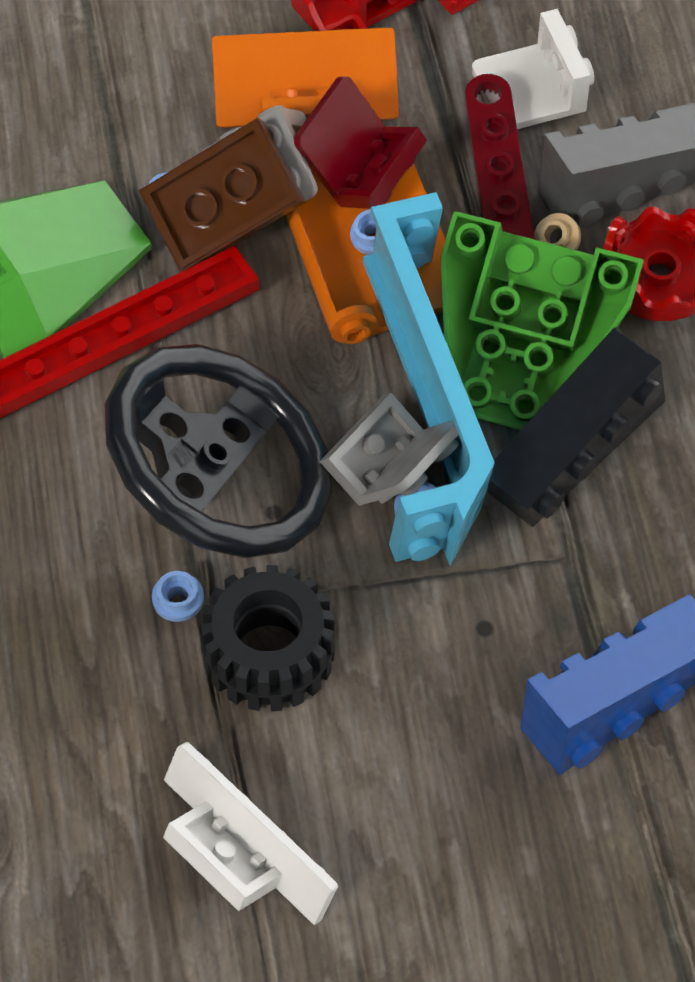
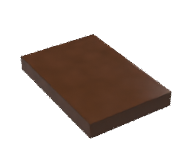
M258 117L138 190L180 272L235 246L306 203L264 121Z

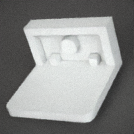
M558 9L540 13L537 44L480 58L472 64V74L474 77L482 74H495L508 82L512 92L517 129L586 112L589 86L594 84L592 65L588 58H582L577 48L575 31L571 25H565ZM486 90L485 93L481 91L486 104L495 103L500 99L498 93L494 94L493 90L492 93L489 90Z

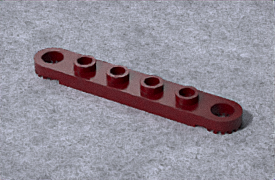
M495 74L476 76L466 86L465 106L481 217L500 222L503 232L535 240L510 85L504 78ZM486 90L492 93L493 90L494 94L498 93L500 99L495 103L485 104L477 100V94L480 95L481 91L485 93Z

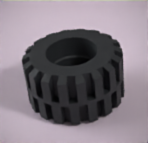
M266 565L267 572L257 573L254 566L244 569V577L240 579L234 574L224 580L225 590L216 587L210 594V605L204 606L201 631L205 667L208 675L212 674L213 685L218 691L221 692L227 689L228 700L238 705L242 699L248 701V709L259 711L261 704H269L271 712L282 711V703L290 701L293 707L304 703L303 693L307 692L314 696L321 689V679H328L335 656L334 613L330 611V600L325 592L318 594V584L310 577L302 582L300 581V572L289 568L286 574L278 572V565ZM267 625L285 628L296 636V639L291 644L275 651L255 650L241 641L251 630Z

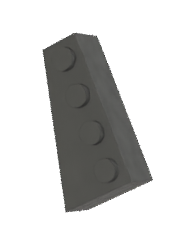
M695 103L655 111L649 120L640 122L634 115L619 118L616 126L599 130L594 123L578 127L577 135L563 137L560 131L544 134L538 195L551 214H566L573 218L579 227L582 228L591 227L601 219L618 212L631 211L641 203L661 195L674 194L682 187L695 182Z

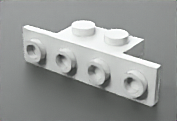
M189 742L178 746L164 781L193 809L170 822L163 838L238 911L276 888L312 924L315 925L320 922L338 888L337 883Z

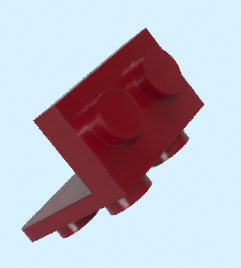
M337 77L294 137L296 149L307 160L310 168L337 204L345 208L371 209V207L382 205L389 200L393 189L406 170L414 164L417 154L427 141L418 127L384 126L350 77Z

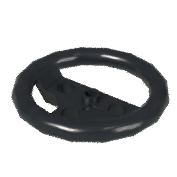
M199 344L154 348L121 370L104 405L106 446L125 488L158 524L201 549L241 558L287 552L319 527L332 494L331 474L320 463V460L328 453V449L308 410L276 377L240 355ZM197 375L227 383L237 390L217 414L185 412L165 395L163 379L174 376ZM277 422L284 429L299 459L302 488L294 508L276 522L252 526H243L213 519L202 511L271 426ZM161 426L171 429L177 438L165 433ZM224 430L232 433L238 442L231 440ZM140 443L152 452L157 474L152 470Z

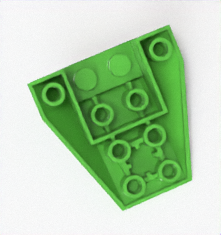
M105 180L0 200V356L2 359L67 328L152 249L150 240Z
M454 211L440 257L444 338L476 418L521 431L614 327L618 328L631 309L644 259L597 247L594 255L503 232L500 222Z

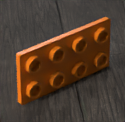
M393 28L222 35L212 38L216 125L220 129L243 127L256 119L263 111L279 105H283L284 108L302 111L307 119L337 77H350L381 121L396 120L399 117L395 31Z

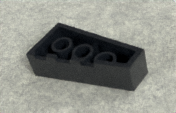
M614 327L494 459L495 464L487 492L531 527H534L543 517L549 518L562 504L564 497L665 402L661 361Z

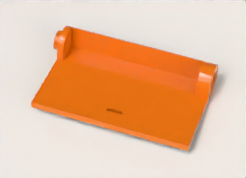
M414 164L406 170L386 203L427 194ZM310 168L318 191L313 198L286 214V218L331 337L340 343L358 344L370 336L389 330L362 262L363 256L367 254L359 252L353 246L350 237V229L355 218L361 212L368 209L340 207ZM440 224L432 262L426 263L417 269L435 315L443 312L440 257L446 239Z

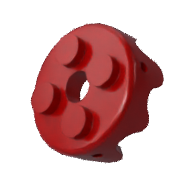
M651 206L629 223L621 216H617L609 227L603 249L644 259L632 306L628 313L652 321H675L695 314V209L688 208L682 214L673 215L663 212L658 207ZM654 264H663L672 270V273L664 276L656 275L648 267Z

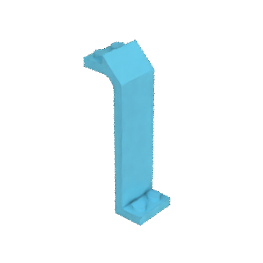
M437 192L371 207L370 213L377 229L373 252L370 255L363 256L362 262L427 428L453 420L459 434L455 438L459 443L457 448L448 457L440 461L449 485L399 498L389 546L395 562L409 558L414 561H422L433 557L440 550H444L448 563L451 566L481 511L495 462L417 271L424 264L432 262L443 210Z

